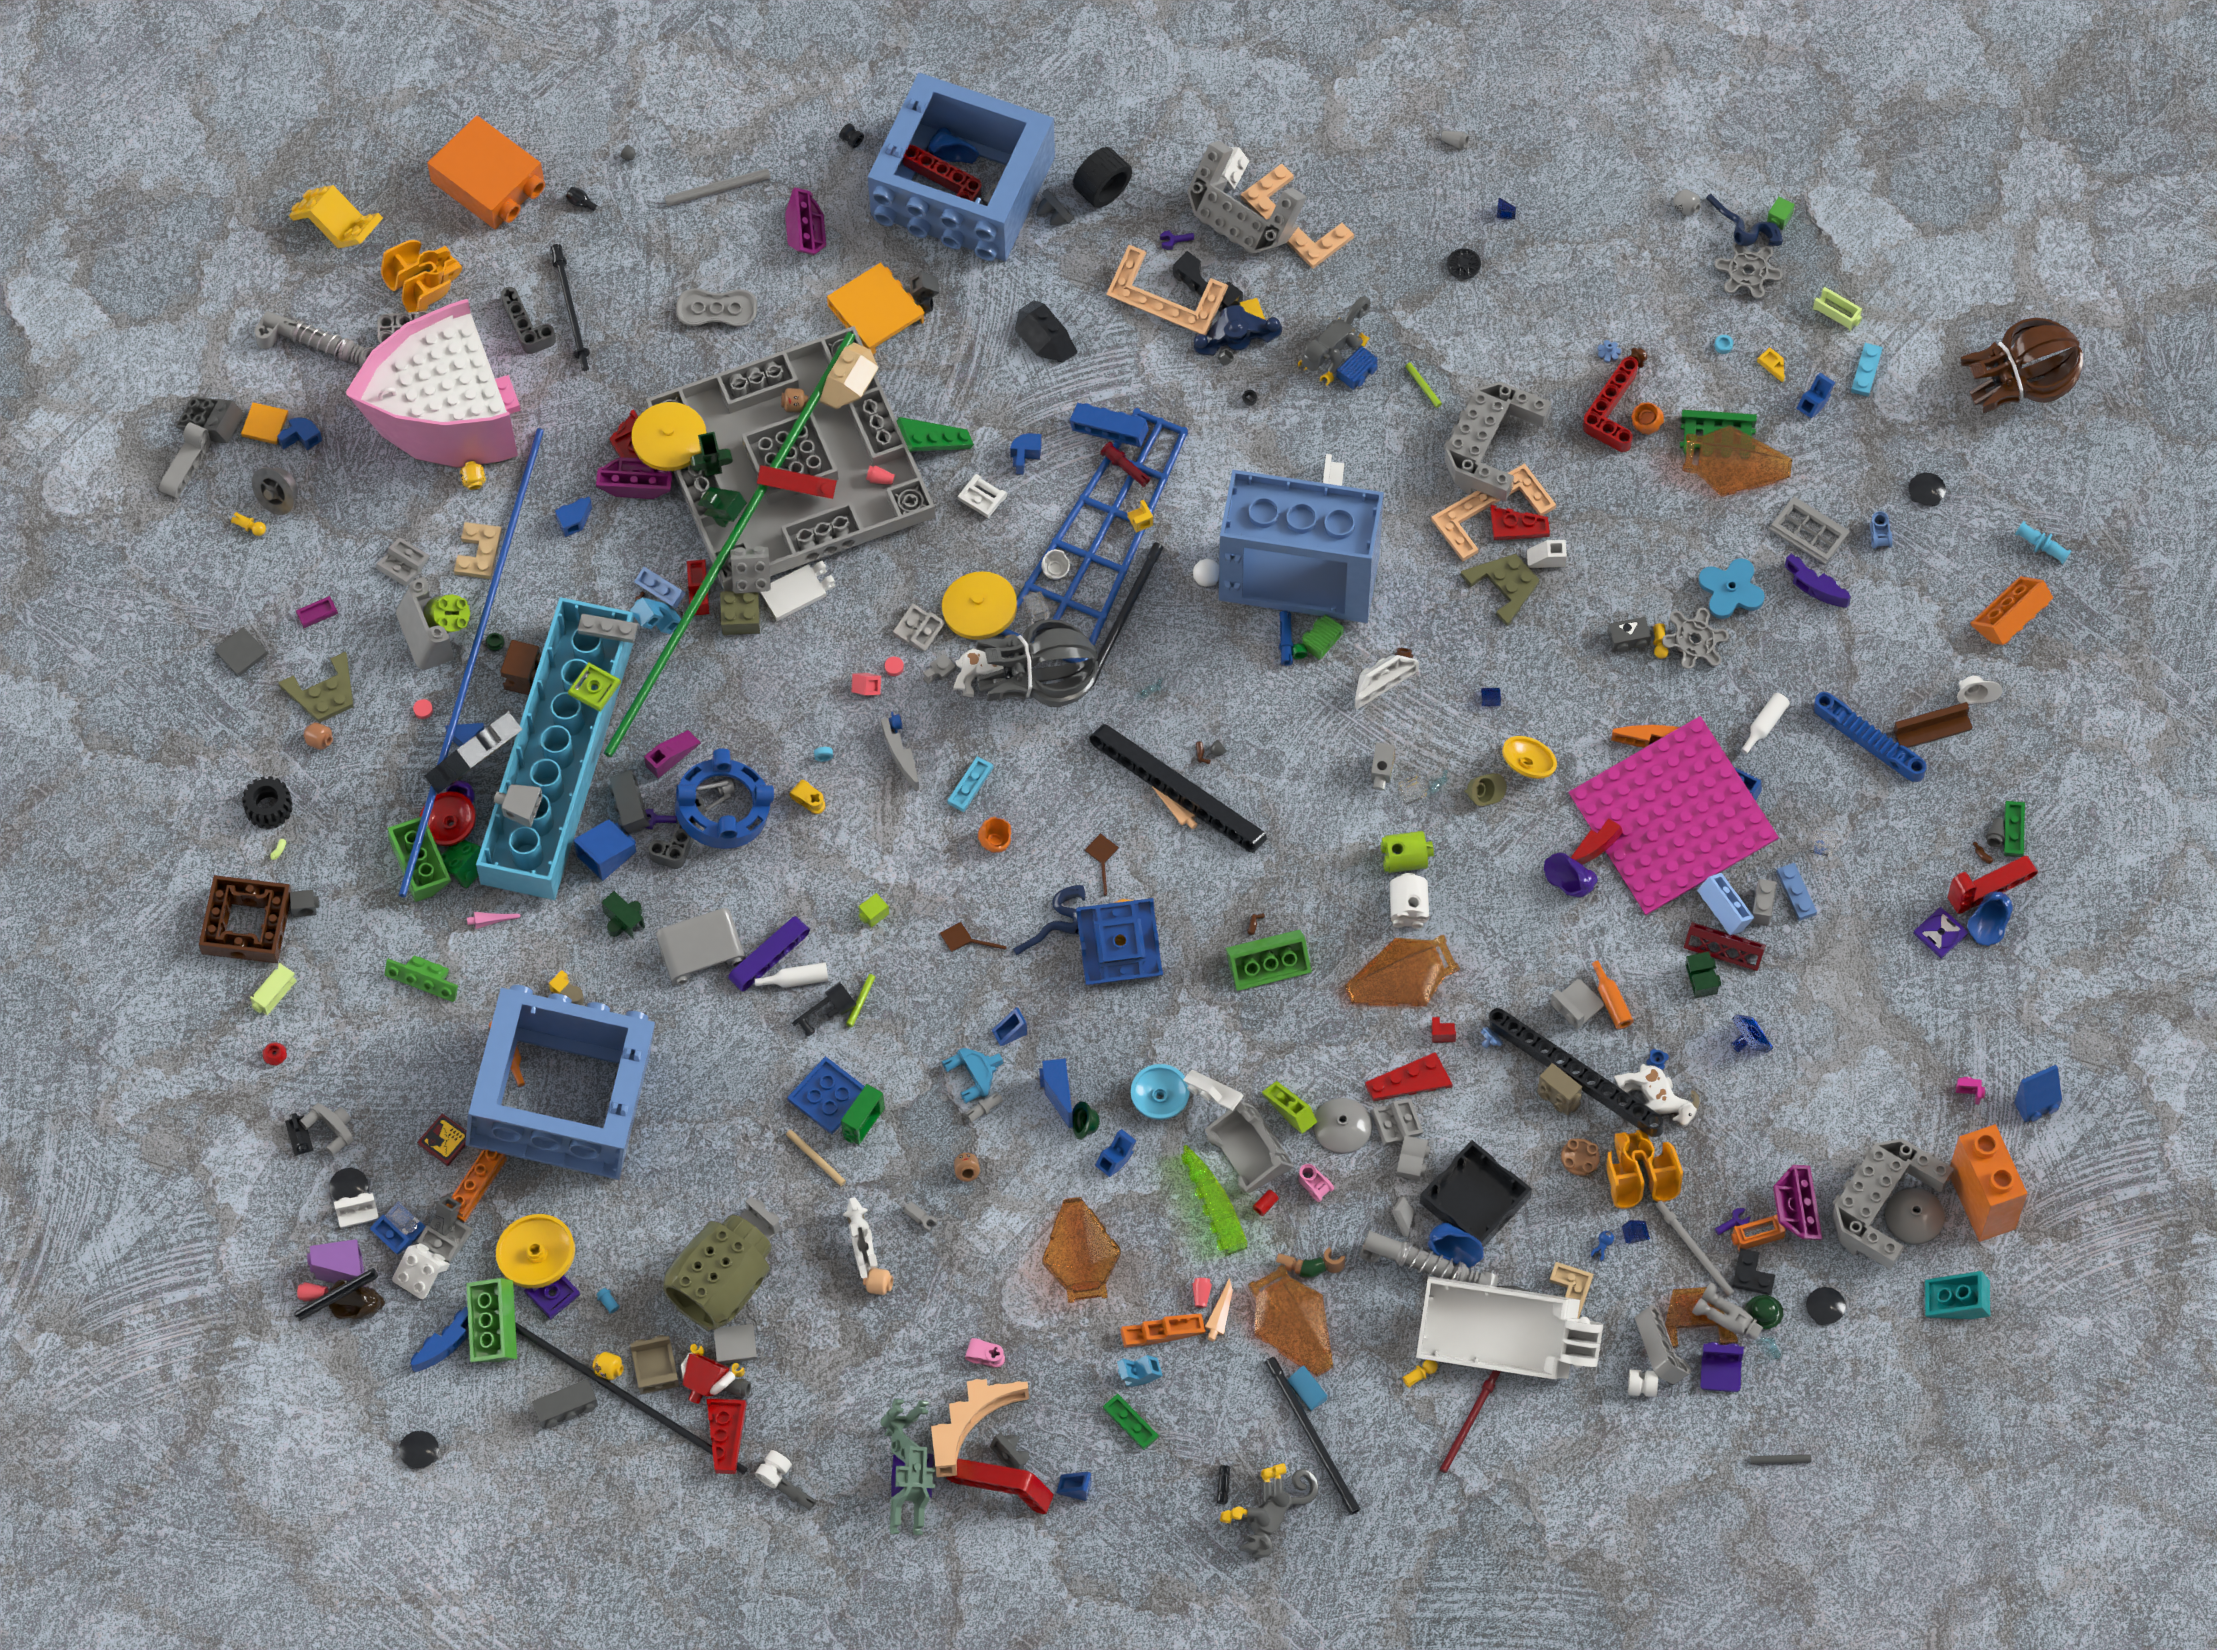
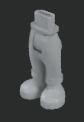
M1710 1282L1702 1298L1699 1299L1692 1311L1697 1316L1706 1315L1709 1320H1713L1733 1333L1743 1335L1745 1338L1749 1336L1756 1340L1763 1329L1762 1326L1756 1323L1757 1320L1754 1319L1753 1321V1317L1744 1309L1724 1300L1722 1297H1718L1716 1295V1285ZM1707 1303L1713 1305L1717 1309H1720L1727 1315L1717 1311L1715 1308H1711Z

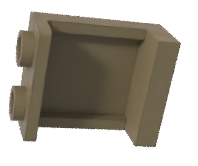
M658 1335L650 1340L639 1339L630 1344L640 1395L679 1387L669 1336Z

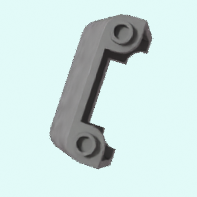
M425 576L412 581L396 609L397 619L414 662L418 668L423 670L454 660L450 639L445 628L442 626L429 628L423 615L424 607L431 599Z
M728 908L718 909L672 924L656 932L658 947L672 986L686 984L690 978V973L727 962L732 967H736L746 959Z
M1240 1101L1233 1111L1228 1110L1204 1129L1208 1134L1206 1136L1207 1140L1213 1146L1216 1144L1221 1147L1239 1174V1182L1237 1184L1243 1192L1251 1193L1294 1167L1291 1159L1258 1110L1248 1103Z

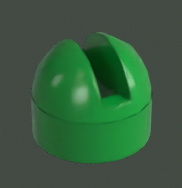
M1297 643L1292 647L1294 659H1303L1308 655L1307 649L1303 644Z

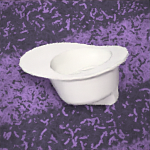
M1970 676L1959 682L1960 691L1958 692L1957 699L1960 703H1987L1997 700L2003 691L2002 687L1996 682L1984 681L1979 676Z

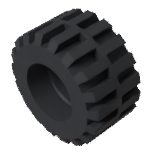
M265 776L260 777L261 780L257 781L255 779L253 784L249 783L247 785L248 790L244 789V796L242 797L243 807L248 820H251L254 826L257 824L258 828H263V826L266 829H271V826L277 828L279 823L282 825L285 823V818L289 819V812L293 810L291 795L284 782L281 783L280 779L276 778L274 780L271 776L265 779ZM272 797L277 799V802L269 808L258 806L259 802L265 798Z

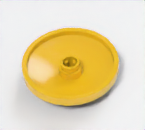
M664 402L646 409L637 418L632 429V444L636 455L649 467L662 471H675L691 465L690 458L693 455L701 454L698 435L707 432L703 419L694 409L681 403Z
M984 571L973 572L958 578L948 587L942 600V612L946 624L957 635L972 640L988 639L1003 632L1013 622L1017 612V598L1012 585L1002 576Z
M546 1214L527 1215L514 1221L503 1231L496 1246V1261L500 1271L506 1279L513 1280V1284L523 1288H540L556 1282L568 1271L575 1256V1242L569 1228L558 1218Z

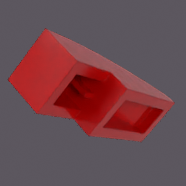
M705 559L687 561L689 604L707 575ZM708 592L695 615L710 614Z
M1608 818L1598 833L1593 830L1589 831L1570 858L1582 865L1595 859L1616 842L1623 833L1622 827Z

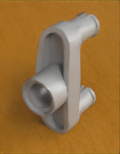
M316 1103L311 1108V1111L299 1120L300 1125L305 1130L316 1121L322 1120L338 1136L326 1146V1150L331 1156H334L342 1148L354 1142L350 1131L346 1127V1124L351 1121V1117L342 1107L332 1112L324 1105Z

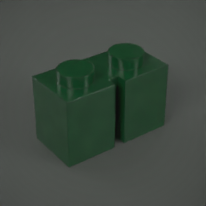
M1709 951L1686 956L1685 966L1695 999L1718 994L1721 980L1720 976L1715 973V959L1711 958Z

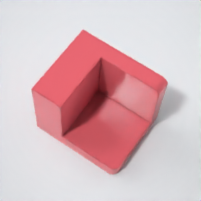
M852 673L851 691L853 693L880 695V675Z

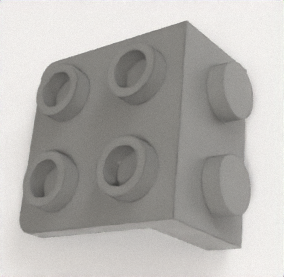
M756 546L749 549L739 547L730 550L733 592L770 591L768 547Z
M1580 979L1574 981L1563 992L1557 989L1551 995V1005L1553 1008L1559 1011L1577 1030L1604 1007V1002Z
M750 1196L745 1201L747 1209L740 1217L754 1225L770 1241L780 1231V1219L774 1212H768L762 1201L759 1199L755 1200Z

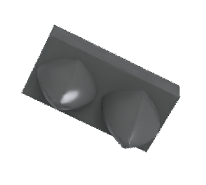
M1046 189L1041 193L1044 198L1037 208V216L1047 214L1055 208L1050 219V225H1059L1065 221L1070 223L1074 219L1070 212L1049 190Z
M1000 1432L995 1435L989 1446L1007 1467L1022 1470L1029 1460V1452L1017 1451L1015 1449L1019 1442V1436L1017 1435L1004 1436Z

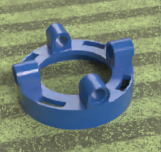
M719 748L713 752L711 760L703 761L690 768L682 777L679 785H677L675 798L676 817L683 830L699 843L719 849L737 848L753 841L763 830L770 805L774 800L773 785H766L763 779L750 767L731 760L728 749ZM714 776L734 778L743 783L749 790L753 801L752 809L739 822H736V818L730 815L721 817L718 823L713 822L703 816L695 804L696 788L698 785ZM692 817L693 820L701 827L705 828V830L702 831L695 827L689 821V819ZM757 818L761 820L758 826L755 825L751 830L747 829Z

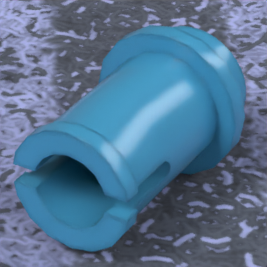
M603 1288L596 1294L597 1300L603 1303L609 1314H612L620 1308V1305L610 1294L611 1291Z

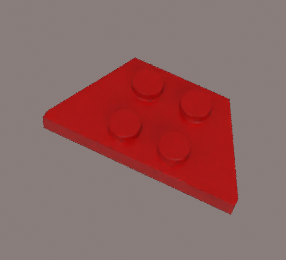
M633 409L630 411L626 421L622 422L618 430L609 438L618 456L623 458H639L632 444V429L638 418Z

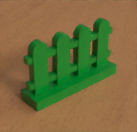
M1682 410L1681 423L1685 424H1681V430H1684V442H1680V448H1683V453L1686 456H1692L1695 449H1702V455L1707 458L1712 456L1713 450H1721L1720 454L1724 459L1730 458L1732 451H1739V457L1742 460H1747L1751 452L1755 451V447L1751 446V437L1756 432L1754 428L1756 426L1757 414ZM1696 431H1703L1702 443H1695ZM1714 432H1722L1721 444H1714ZM1733 433L1740 434V446L1732 445Z

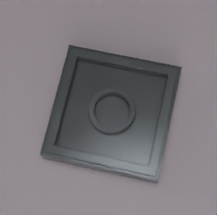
M244 627L214 649L215 653L238 677L268 655L267 651Z

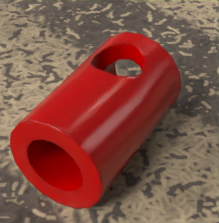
M1268 1189L1253 1205V1209L1260 1216H1264L1279 1200V1197L1275 1192Z

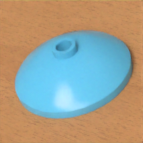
M1155 1064L1144 1068L1135 1076L1131 1085V1099L1134 1106L1141 1114L1151 1119L1164 1120L1178 1115L1187 1105L1190 1091L1187 1089L1188 1085L1183 1081L1185 1076L1175 1067L1166 1064ZM1162 1095L1164 1098L1158 1099L1157 1096Z

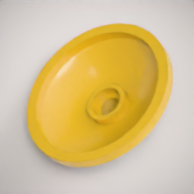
M1514 736L1507 739L1502 747V754L1507 764L1514 771L1525 777L1533 779L1547 778L1554 773L1557 767V760L1553 752L1536 739L1526 736Z

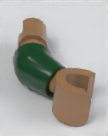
M1329 1247L1324 1252L1323 1259L1318 1257L1310 1260L1299 1259L1296 1261L1294 1257L1279 1253L1276 1262L1285 1264L1284 1270L1290 1272L1295 1270V1273L1300 1274L1302 1278H1314L1326 1270L1331 1273L1342 1271L1345 1267V1256H1341L1338 1260H1331L1332 1250Z

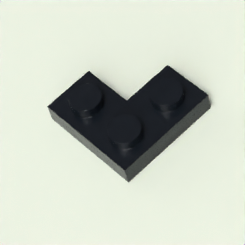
M1740 1248L1732 1287L1771 1296L1775 1275L1756 1271L1760 1252Z

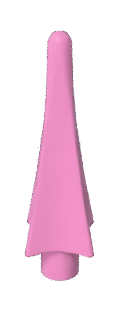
M474 912V917H467V925L475 924L476 929L494 923L520 918L521 915Z

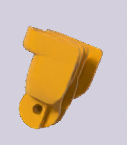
M408 240L383 253L381 265L382 278L387 287L392 291L403 287L402 302L407 312L427 311L429 305L439 301L448 293L451 281L456 279L461 273L462 266L451 256V252L446 246L435 251L429 250L420 254L421 242Z
M1636 1130V1133L1631 1134L1626 1132L1615 1134V1149L1620 1163H1612V1151H1609L1606 1164L1614 1206L1620 1209H1627L1637 1205L1642 1200L1644 1179L1637 1162L1638 1160H1643L1653 1200L1666 1202L1680 1194L1683 1170L1676 1150L1671 1143L1663 1142L1662 1153L1654 1157V1146L1650 1142L1648 1135L1643 1131Z

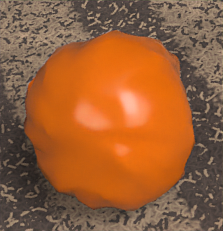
M1650 402L1640 403L1634 408L1631 415L1634 428L1642 434L1651 435L1657 432L1664 423L1663 411Z
M995 816L985 820L978 831V840L981 846L992 853L1005 851L1011 842V825L1009 822Z

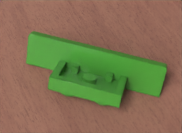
M415 955L406 965L389 958L386 960L385 976L451 1002L456 1000L458 985L444 980L448 975V968Z

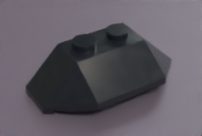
M1033 300L1019 309L1015 331L1036 356L1063 363L1077 354V350L1066 328L1044 303Z

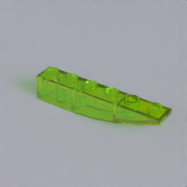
M1187 1145L1183 1146L1182 1161L1190 1169L1188 1171L1190 1181L1196 1184L1195 1192L1197 1198L1203 1201L1202 1209L1204 1215L1210 1218L1209 1227L1212 1234L1216 1233L1217 1235L1216 1244L1219 1251L1223 1250L1224 1255L1228 1256L1247 1249L1248 1241L1225 1190L1205 1163Z

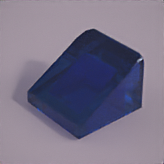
M1498 198L1497 218L1515 219L1516 207L1502 198Z
M1481 688L1482 706H1501L1500 688Z
M1629 1220L1622 1226L1626 1243L1650 1239L1646 1221Z

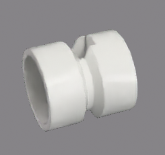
M1629 1369L1628 1395L1640 1396L1641 1393H1644L1646 1397H1657L1658 1376L1655 1372L1646 1370L1645 1373H1642L1641 1370Z
M771 1450L764 1459L765 1464H761L756 1470L755 1476L765 1485L775 1489L779 1482H781V1475H785L792 1464L782 1454Z

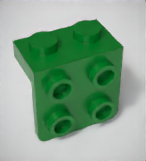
M466 840L449 846L441 854L447 872L453 874L460 885L467 889L479 876L476 863L481 847Z

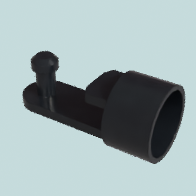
M840 981L825 992L827 995L825 999L793 1021L792 1025L795 1027L800 1024L805 1031L804 1034L811 1036L815 1033V1029L809 1025L806 1018L831 1001L835 1007L826 1014L828 1018H831L838 1012L842 1016L855 1007V1001Z

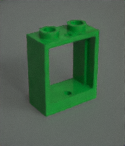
M866 1084L841 1119L842 1134L849 1143L860 1145L884 1111V1095L881 1091Z

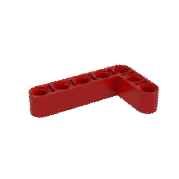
M914 145L908 146L902 158L904 166L957 193L956 196L973 202L976 201L977 197L980 198L982 185L978 178Z
M1626 357L1622 360L1586 412L1583 420V431L1586 434L1620 452L1630 450L1633 435L1630 430L1611 421L1608 417L1637 375L1638 362L1633 357Z
M2026 855L1974 881L1971 880L1967 872H1962L1952 879L1947 898L1957 914H1961L1980 905L1983 897L1988 893L1995 891L2004 893L2035 877L2038 874V870Z
M958 1458L957 1475L946 1476L947 1480L955 1484L1018 1495L1033 1511L1040 1514H1047L1054 1494L1036 1475L1016 1468Z

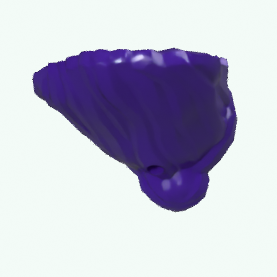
M1565 853L1552 854L1544 861V871L1548 882L1559 887L1566 895L1577 898L1584 897L1593 890L1598 882L1597 875L1593 871L1588 870Z

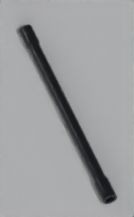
M1153 543L1147 559L1098 654V659H1096L1098 661V671L1093 686L1154 564L1164 548L1160 543Z
M1276 1357L1267 1359L1265 1361L1267 1368L1273 1378H1275L1341 1495L1349 1514H1356L1361 1508L1346 1486L1287 1381Z

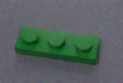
M2006 801L2004 856L2023 857L2025 802Z
M1118 1393L1103 1406V1410L1143 1450L1159 1438V1435Z

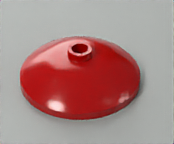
M458 792L437 794L428 821V827L436 845L451 846L460 843L469 836L475 826L476 811L474 805L466 796Z

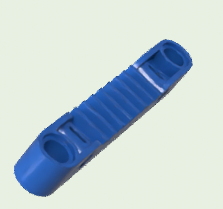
M1828 692L1817 694L1813 709L1817 716L1909 781L1919 782L1924 778L1927 764L1920 756L1907 747L1899 745L1898 742L1894 743L1892 738H1887V735L1885 733L1882 734L1880 729L1876 730L1874 725H1869L1867 720L1863 721L1861 716H1856L1855 712H1852L1846 704ZM1820 703H1826L1828 706H1822ZM1912 768H1917L1920 771H1914Z

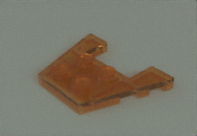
M1707 1287L1673 1289L1665 1321V1327L1673 1348H1678L1676 1328L1717 1326L1719 1345L1738 1344V1338L1733 1332L1713 1320H1709L1706 1315L1697 1316L1692 1313ZM1707 1303L1711 1308H1715L1713 1305ZM1715 1308L1717 1311H1719V1312L1725 1314V1313H1724L1723 1311H1721L1720 1309Z

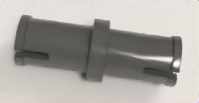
M784 1478L781 1479V1483L779 1482L776 1487L777 1490L790 1497L792 1502L796 1501L809 1511L817 1501L804 1493L801 1487H795Z

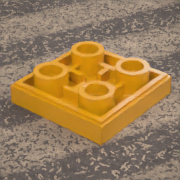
M253 402L241 436L277 445V435L284 428L289 414L288 410Z

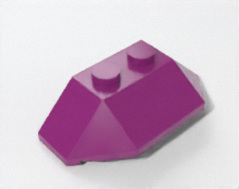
M794 187L785 212L787 242L789 246L798 252L815 255L827 246L824 214L818 203L812 198L811 191Z
M618 457L604 467L598 468L596 487L615 497L655 499L671 491L672 473L651 468L639 458Z
M1792 1165L1773 1186L1778 1222L1803 1240H1822L1811 1167L1809 1165Z

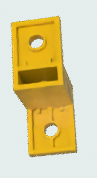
M334 185L307 190L302 196L303 200L297 202L291 208L292 212L289 214L293 221L309 218L338 249L361 244L383 219L379 213L363 216Z

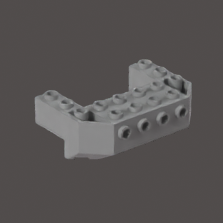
M1219 140L1210 143L1187 190L1194 216L1198 217L1203 224L1212 226L1217 233L1229 237L1231 242L1243 246V249L1249 253L1260 252L1287 243L1299 226L1295 222L1307 196L1293 187L1284 190L1270 219L1266 220L1223 192L1228 180L1221 175L1233 149Z
M1497 382L1476 389L1473 396L1469 395L1466 402L1467 407L1465 410L1462 409L1458 418L1460 421L1458 425L1455 424L1451 431L1452 437L1450 440H1446L1443 447L1445 450V464L1453 482L1469 495L1475 489L1506 502L1513 488L1514 476L1483 464L1481 460L1501 422L1507 424L1512 415L1543 428L1550 415L1552 402L1503 382Z
M1904 1139L1876 1143L1872 1149L1868 1148L1863 1156L1865 1160L1862 1164L1858 1163L1853 1171L1854 1177L1852 1180L1848 1179L1842 1188L1844 1192L1842 1195L1838 1194L1832 1203L1834 1205L1832 1217L1839 1242L1851 1254L1856 1255L1859 1251L1892 1270L1901 1256L1904 1246L1871 1227L1872 1221L1898 1181L1901 1180L1903 1182L1908 1174L1941 1193L1949 1182L1954 1168Z

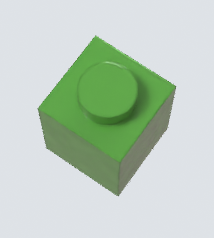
M1778 197L1768 212L1767 222L1775 223L1778 228L1783 230L1793 215L1795 204Z

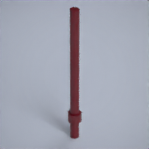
M1493 1370L1488 1380L1484 1381L1478 1399L1439 1469L1441 1472L1447 1473L1489 1393L1493 1392L1496 1386L1495 1382L1501 1371Z

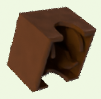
M511 640L500 671L501 677L506 678V681L503 682L505 690L525 695L530 694L542 655L539 646Z

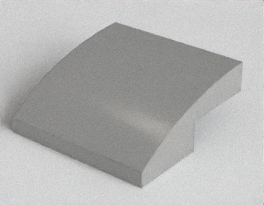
M399 537L388 548V553L376 564V569L407 587L427 563L430 555Z
M912 603L892 632V635L912 647L925 652L945 624V621L932 612L927 613Z
M1411 1098L1393 1101L1391 1105L1373 1108L1371 1111L1384 1146L1403 1142L1404 1136L1417 1137L1424 1133Z
M456 1219L449 1234L443 1236L432 1229L430 1224L425 1227L417 1242L427 1246L429 1250L451 1262L474 1229Z
M754 1324L722 1327L714 1330L717 1363L725 1364L757 1359Z

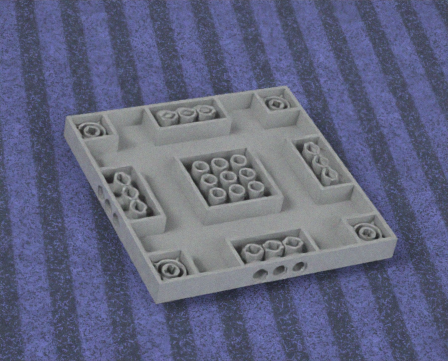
M855 326L646 399L647 409L664 402H676L691 407L703 419L706 432H715L718 449L731 450L733 462L721 466V474L706 477L704 470L694 471L692 465L673 471L712 564L759 486L757 478L760 465L770 467L800 413L786 412L781 407L782 393H785L787 388L803 389L804 395H808L809 400L848 332L855 335L853 343L863 346ZM876 374L861 399L841 406L839 409H834L820 403L819 399L779 468L836 480L833 499L769 486L732 550L739 547L745 549L756 546L768 547L770 576L935 518V506L912 454L908 450ZM876 465L891 474H895L892 485L875 484L866 480L869 467ZM709 487L738 491L747 502L735 521H730L725 528L719 526L713 517L704 515L707 511L705 506L697 505ZM729 554L717 575L724 591L733 590L731 554Z

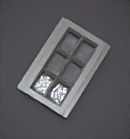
M1795 496L1769 527L1771 532L1824 565L1828 563L1850 534L1849 530Z

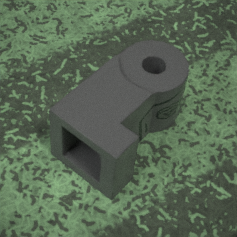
M445 1196L437 1202L435 1207L437 1211L431 1223V1228L443 1236L448 1235L457 1219L461 1203L449 1196ZM447 1204H451L454 1207L451 1209L447 1207Z

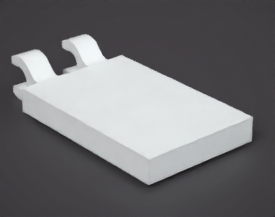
M823 561L816 563L813 568L808 564L772 582L770 591L759 592L776 621L827 596L825 591L836 586L832 575L827 576L822 582H819L817 576L827 572Z

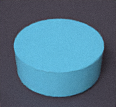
M1728 335L1718 336L1714 345L1716 351L1721 354L1731 352L1733 349V339Z
M830 747L815 749V760L820 762L831 760L833 758V749Z

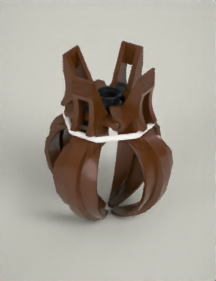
M2035 317L2023 319L2011 326L2004 334L2003 341L1999 342L1998 345L1994 342L1983 351L1961 356V366H1969L1974 379L1992 377L1970 391L1975 405L1985 402L1983 404V413H1987L2006 403H2019L2023 397L2035 402L2047 403L2067 394L2076 385L2083 368V353L2081 347H2079L2078 338L2065 326L2055 321ZM2061 350H2065V351H2063V352H2061V353H2059V354H2056V355H2054V356H2052V357H2049V358H2047V359H2045V360H2042V361H2040V362H2037V363H2035V364H2032V365H2030V366H2027V367H2025V368H2022V365H2024V364H2026V363H2028V362H2031V361H2033V360H2036V359H2038V358L2047 356V355H2049V354H2052V353H2055V352H2058V351H2061ZM2044 375V378L2033 382L2027 381L2029 379H2033ZM1993 386H1996L1995 389H1993V390H1991L1990 392L1986 393V391H1985L1986 389H1988V388H1990V387H1993Z

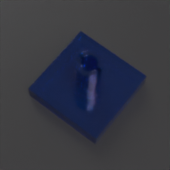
M1737 1014L1732 1018V1021L1742 1034L1735 1041L1731 1042V1046H1735L1733 1049L1739 1053L1747 1045L1752 1050L1766 1053L1773 1049V1046L1753 1017Z

